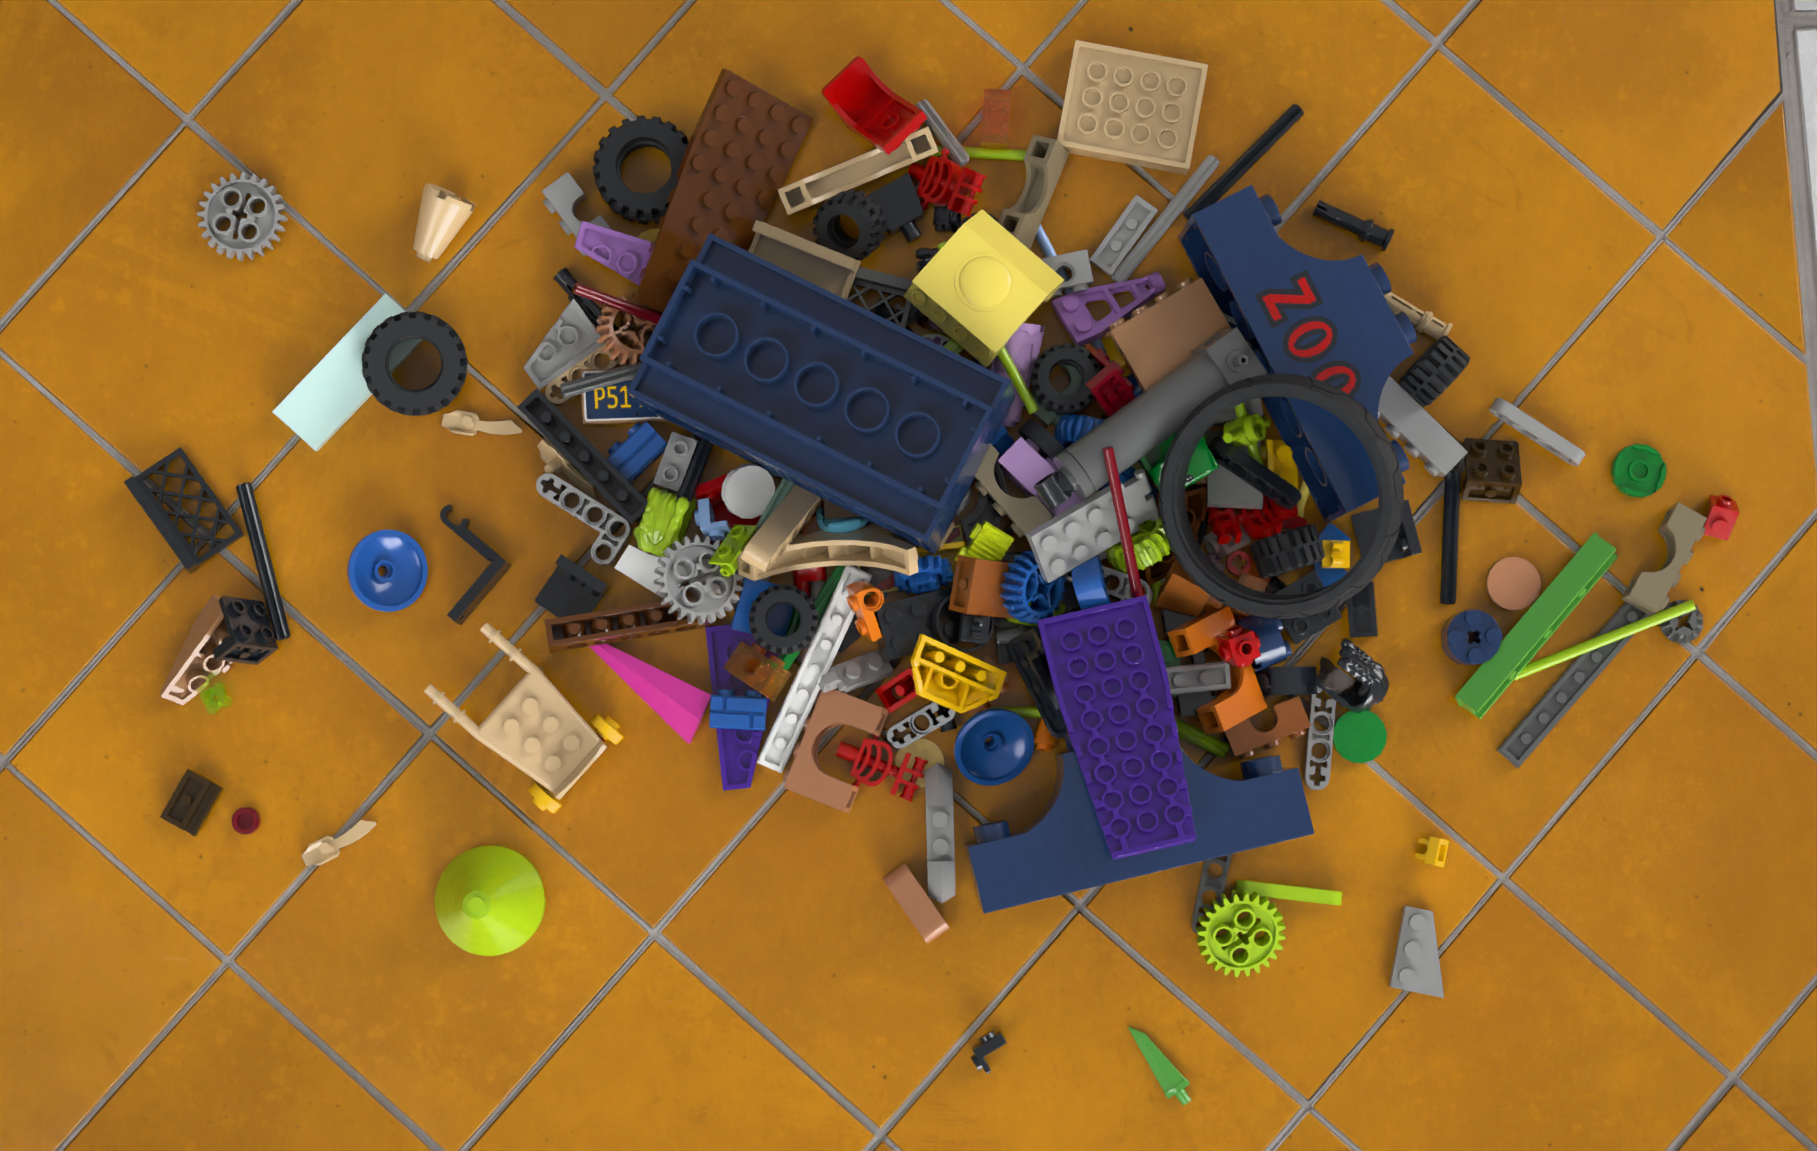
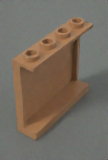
M1190 277L1177 285L1179 291L1171 295L1167 291L1154 299L1157 303L1154 306L1148 308L1145 304L1132 312L1134 317L1125 322L1122 317L1109 325L1111 331L1104 336L1112 338L1143 392L1191 358L1193 355L1190 351L1219 330L1231 328L1202 277L1194 282Z

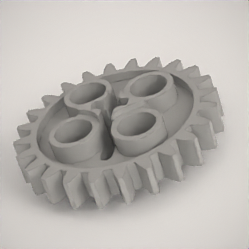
M245 172L241 173L240 179L231 173L229 182L220 177L221 186L218 187L214 183L211 184L214 190L212 194L204 192L208 201H201L199 204L205 208V211L198 212L197 215L205 221L198 223V226L201 229H207L201 235L205 239L211 238L208 242L211 248L218 245L216 250L218 254L222 255L226 251V257L232 259L236 253L237 259L243 261L245 254H247L251 260H254V252L265 256L264 247L273 250L271 241H281L276 234L277 231H286L280 225V222L288 221V218L280 213L287 210V207L278 204L283 200V197L280 194L274 195L277 189L273 185L267 188L268 181L265 178L258 183L259 179L256 174H253L250 180H248ZM234 194H239L238 203L229 206V198ZM251 194V198H249L247 201V195ZM259 202H265V209L261 213H254L255 205ZM244 213L247 214V218H246V219H245V218H241V220L238 219V215H244ZM224 220H230V228L227 231H220L221 223ZM256 228L257 234L255 237L246 239L247 230ZM238 232V238L234 239V236Z
M695 535L691 542L686 536L681 540V544L675 541L671 544L672 549L667 548L663 551L666 557L658 559L657 562L663 567H657L654 572L661 575V577L653 582L654 584L661 585L662 588L656 592V595L664 594L665 598L662 600L661 605L667 603L671 605L668 610L669 614L677 610L678 620L686 615L688 624L694 622L695 618H697L699 625L705 623L706 618L711 624L716 621V616L721 619L726 616L725 611L730 612L734 609L731 603L739 601L740 598L734 593H739L743 590L741 586L736 584L743 579V576L736 575V573L729 577L721 574L720 576L708 578L702 583L697 581L682 588H677L676 584L689 582L694 577L699 579L711 573L720 572L721 568L719 565L712 564L711 569H708L702 564V558L709 560L712 558L719 547V540L711 545L709 536H706L702 542H700L698 535ZM677 565H681L686 569L687 575L685 577L678 574L676 570ZM711 583L719 586L720 595L712 592ZM686 591H690L695 595V603L687 600L685 596Z

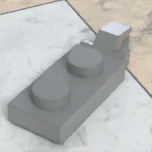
M878 649L834 665V667L829 669V673L821 676L818 685L823 693L836 688L847 693L890 677L894 670L889 662L883 663L880 650Z

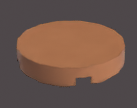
M1519 557L1503 558L1493 564L1486 576L1485 587L1487 595L1491 602L1504 610H1522L1532 605L1540 592V575L1535 566L1526 559Z

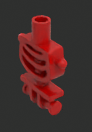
M948 148L941 150V158L931 156L926 167L918 163H912L909 166L908 173L911 179L920 182L916 193L924 198V201L920 203L922 210L928 208L929 202L938 206H946L948 204L947 209L971 217L970 213L973 205L978 203L977 200H974L976 192L982 193L983 189L980 188L984 178L986 179L987 176L964 166L961 171L958 163L947 159L949 155Z
M1264 494L1263 506L1260 510L1251 509V511L1247 512L1245 508H1240L1239 513L1234 514L1232 508H1221V511H1218L1219 507L1206 508V513L1209 515L1207 518L1208 523L1212 525L1211 530L1213 534L1217 535V541L1221 545L1229 543L1232 538L1235 544L1240 543L1242 531L1239 525H1242L1249 536L1260 540L1280 533L1282 520L1298 516L1297 505L1293 509H1285L1279 504L1275 505V502Z
M874 734L872 739L865 738L863 740L861 748L843 741L840 742L835 756L854 764L850 775L856 778V780L851 785L859 787L862 782L867 786H877L887 775L896 778L890 794L895 796L899 784L903 783L905 788L899 797L910 802L913 801V794L920 787L915 784L918 777H924L922 772L928 761L915 756L914 759L916 760L913 768L909 769L907 764L911 754L906 752L901 767L898 768V766L892 764L893 752L890 745L878 741L879 736ZM872 744L877 747V757L875 758L871 755ZM881 746L888 751V762L881 759ZM865 747H867V754L863 752ZM861 763L862 766L857 769L858 764ZM865 767H871V771L866 776H860ZM876 769L879 772L882 771L883 775L878 780L868 781ZM905 771L912 774L910 782L902 779Z

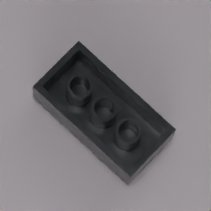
M952 587L883 604L879 610L874 612L882 638L878 639L877 642L883 663L913 655L920 634L937 640L932 629L933 612L942 599L951 595ZM949 599L940 611L939 628L943 637L950 644L960 643L958 637L962 613L949 610Z

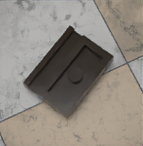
M187 769L160 818L195 837L199 834L224 788L195 771Z

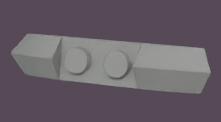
M937 763L925 770L928 896L940 903H944L955 895L952 770Z

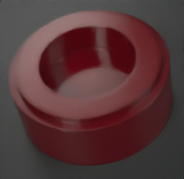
M242 807L236 810L232 816L234 830L243 835L256 832L261 825L259 812L251 807Z

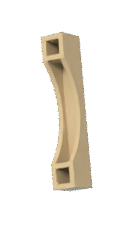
M929 127L911 133L901 143L900 147L889 155L876 148L780 188L778 193L787 214L790 215L831 198L842 191L845 192L936 154L939 151Z

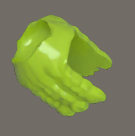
M652 487L648 493L647 506L642 520L633 532L638 548L644 552H651L656 556H665L663 551L667 548L672 549L671 544L675 541L681 544V540L686 536L687 529L690 526L689 522L692 519V513L696 509L697 500L692 499L689 502L684 496L677 499L676 493L672 495L667 489Z

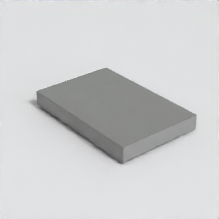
M1207 430L1206 445L1208 446L1215 437L1223 438L1224 431ZM1260 440V441H1258L1257 445H1258V448H1259V451H1260V454H1261V450H1260L1261 440ZM1244 445L1237 447L1249 455L1247 447ZM1218 464V469L1207 475V507L1262 509L1263 493L1220 464Z

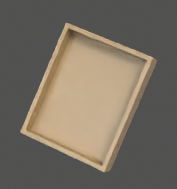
M1075 40L1057 141L1071 154L1187 175L1191 163L1208 64Z

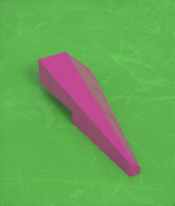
M608 644L590 646L687 743H691L711 701V694Z

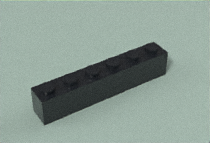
M536 388L517 408L635 527L642 520L647 500Z

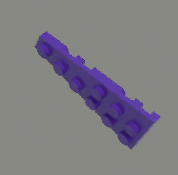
M731 625L705 627L712 694L717 695L718 690H734V696H745V691L762 692L761 697H767L768 710L771 692L763 688L760 682L779 654L765 650L756 642L752 634L730 629ZM716 728L723 791L751 788L763 731Z

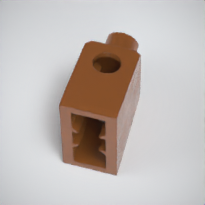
M1175 558L1160 585L1155 606L1193 616L1200 615L1205 604L1220 609L1223 603L1201 589L1187 575Z

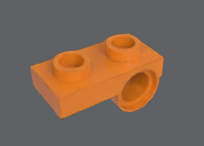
M859 581L847 585L846 588L849 596L846 599L850 609L856 613L858 620L855 621V625L861 636L865 635L872 642L882 638L874 612L883 605V593L868 581ZM871 592L869 599L864 601V596Z

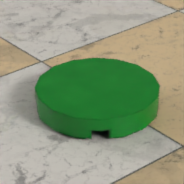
M1634 444L1623 448L1616 454L1611 463L1610 474L1613 484L1621 493L1628 497L1643 498L1652 495L1661 488L1666 479L1667 468L1656 449L1649 445Z
M1347 711L1336 720L1334 724L1333 746L1342 758L1354 763H1365L1374 760L1382 753L1386 745L1387 732L1384 723L1376 714L1370 711L1361 713Z

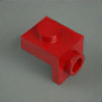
M1710 495L1708 499L1710 507L1705 516L1707 519L1703 525L1706 528L1704 535L1728 541L1740 513L1737 503L1726 495Z

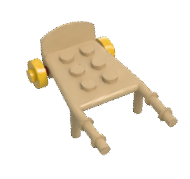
M487 622L480 631L490 639L488 642L495 643L510 657V662L515 661L527 674L479 726L465 715V710L461 711L446 698L444 691L441 693L430 684L424 693L433 700V705L438 704L454 719L453 723L458 722L478 741L536 780L537 782H534L528 789L529 793L534 797L531 801L542 811L547 808L555 814L562 806L557 799L560 800L607 748L605 741L609 739L617 745L624 736L618 731L620 725L610 716L603 718L598 713L590 721L597 728L596 732H594L543 674V669L533 664L523 655L521 648L517 649L500 634L502 632L500 629L497 631Z

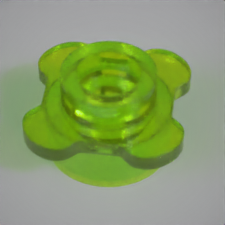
M215 683L214 687L207 690L203 689L200 692V699L203 700L204 705L207 707L206 711L209 714H216L219 709L223 707L228 708L232 704V699L227 696L225 692L226 687L223 683ZM214 696H218L217 701H214Z

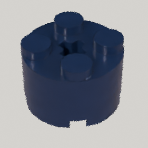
M1474 609L1451 616L1444 623L1441 630V645L1444 653L1450 660L1461 665H1476L1490 660L1497 653L1502 640V632L1495 619L1486 612ZM1467 633L1474 634L1473 639L1475 640V642H1467V640L1469 639Z
M1249 615L1235 621L1237 626L1253 630L1259 637L1261 657L1253 659L1254 662L1251 664L1255 672L1285 661L1287 657L1292 655L1287 640L1283 641L1280 631L1283 630V625L1280 619Z

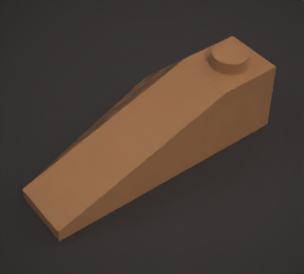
M213 594L197 616L159 693L161 697L185 705L209 686V681L221 671L225 673L231 668L230 664L233 662L215 660L212 651L222 643L223 639L229 637L219 603L221 597Z

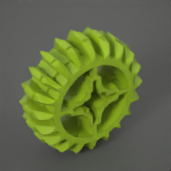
M1161 517L1155 521L1148 519L1138 525L1140 530L1131 535L1138 570H1144L1150 565L1153 566L1154 563L1162 561L1164 556L1170 554L1171 548L1163 529ZM1120 541L1105 550L1106 557L1117 571L1127 573Z

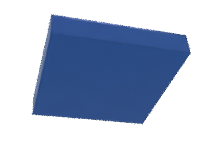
M744 577L741 586L743 590L740 591V599L736 604L730 629L752 634L749 627V611L753 601L762 591L764 592L771 586L779 585L763 580L753 581ZM781 603L771 608L767 615V624L774 634L786 636L793 606Z

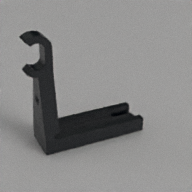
M449 504L441 510V521L491 562L447 614L454 622L462 625L512 565L468 529L469 519H462L461 524L454 525L448 519V514L453 511V506Z

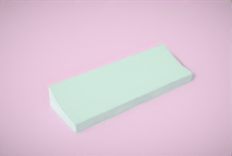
M386 293L272 411L316 452L372 395L366 386L367 384L362 374L361 359L366 340L370 337L375 327L384 322L385 319L405 312ZM410 338L397 344L389 358L390 373L392 374L424 340Z

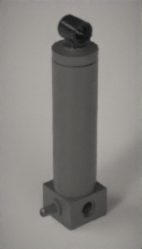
M1238 328L1221 329L1190 351L1193 355L1191 358L1056 455L1053 460L1058 472L1050 473L1033 486L1048 509L1052 510L1071 497V492L1085 500L1109 482L1102 448L1113 446L1117 469L1120 474L1174 435L1193 410L1209 396L1237 381L1267 374V371Z

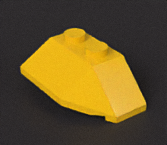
M923 634L919 635L911 657L916 695L961 714L988 701L997 699L1007 672Z

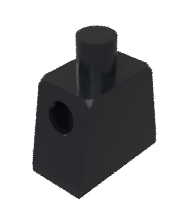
M909 173L865 196H873L875 198L873 202L876 205L880 203L882 206L880 212L881 214L885 213L887 218L883 221V224H887L886 232L890 236L902 231L908 243L922 236L916 222L923 219L924 213Z

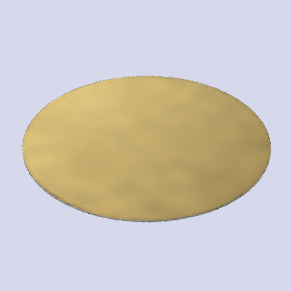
M923 738L904 748H900L895 759V766L899 768L906 752L910 753L911 757L907 764L909 769L913 768L916 760L914 759L915 756L928 761L922 772L924 777H918L915 783L920 787H925V770L937 763L944 766V757L940 748L932 741ZM905 771L902 779L910 782L912 774Z

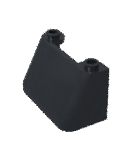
M1080 605L1063 614L1080 611ZM1036 626L1011 639L1008 648L1050 734L1056 738H1063L1069 734L1057 703L1039 628Z

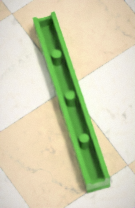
M1594 532L1502 640L1497 653L1490 660L1484 662L1456 694L1457 704L1460 707H1464L1478 719H1481L1618 558L1614 554L1616 548Z

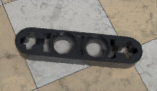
M1215 437L1208 445L1218 464L1285 509H1293L1301 499V494L1296 487L1233 444L1226 443L1223 438Z

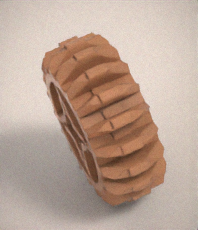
M624 295L619 297V299L654 311L653 309L633 300L632 295H630L628 299H626ZM605 306L601 310L602 315L597 318V323L600 325L595 329V333L602 335L597 339V343H605L606 345L602 349V353L610 351L612 353L610 361L618 357L620 359V366H623L627 361L632 365L637 364V362L641 361L639 358L645 349L643 335L648 331L652 335L657 324L645 319L640 320L634 315ZM620 314L622 319L620 321L621 327L614 331V318Z

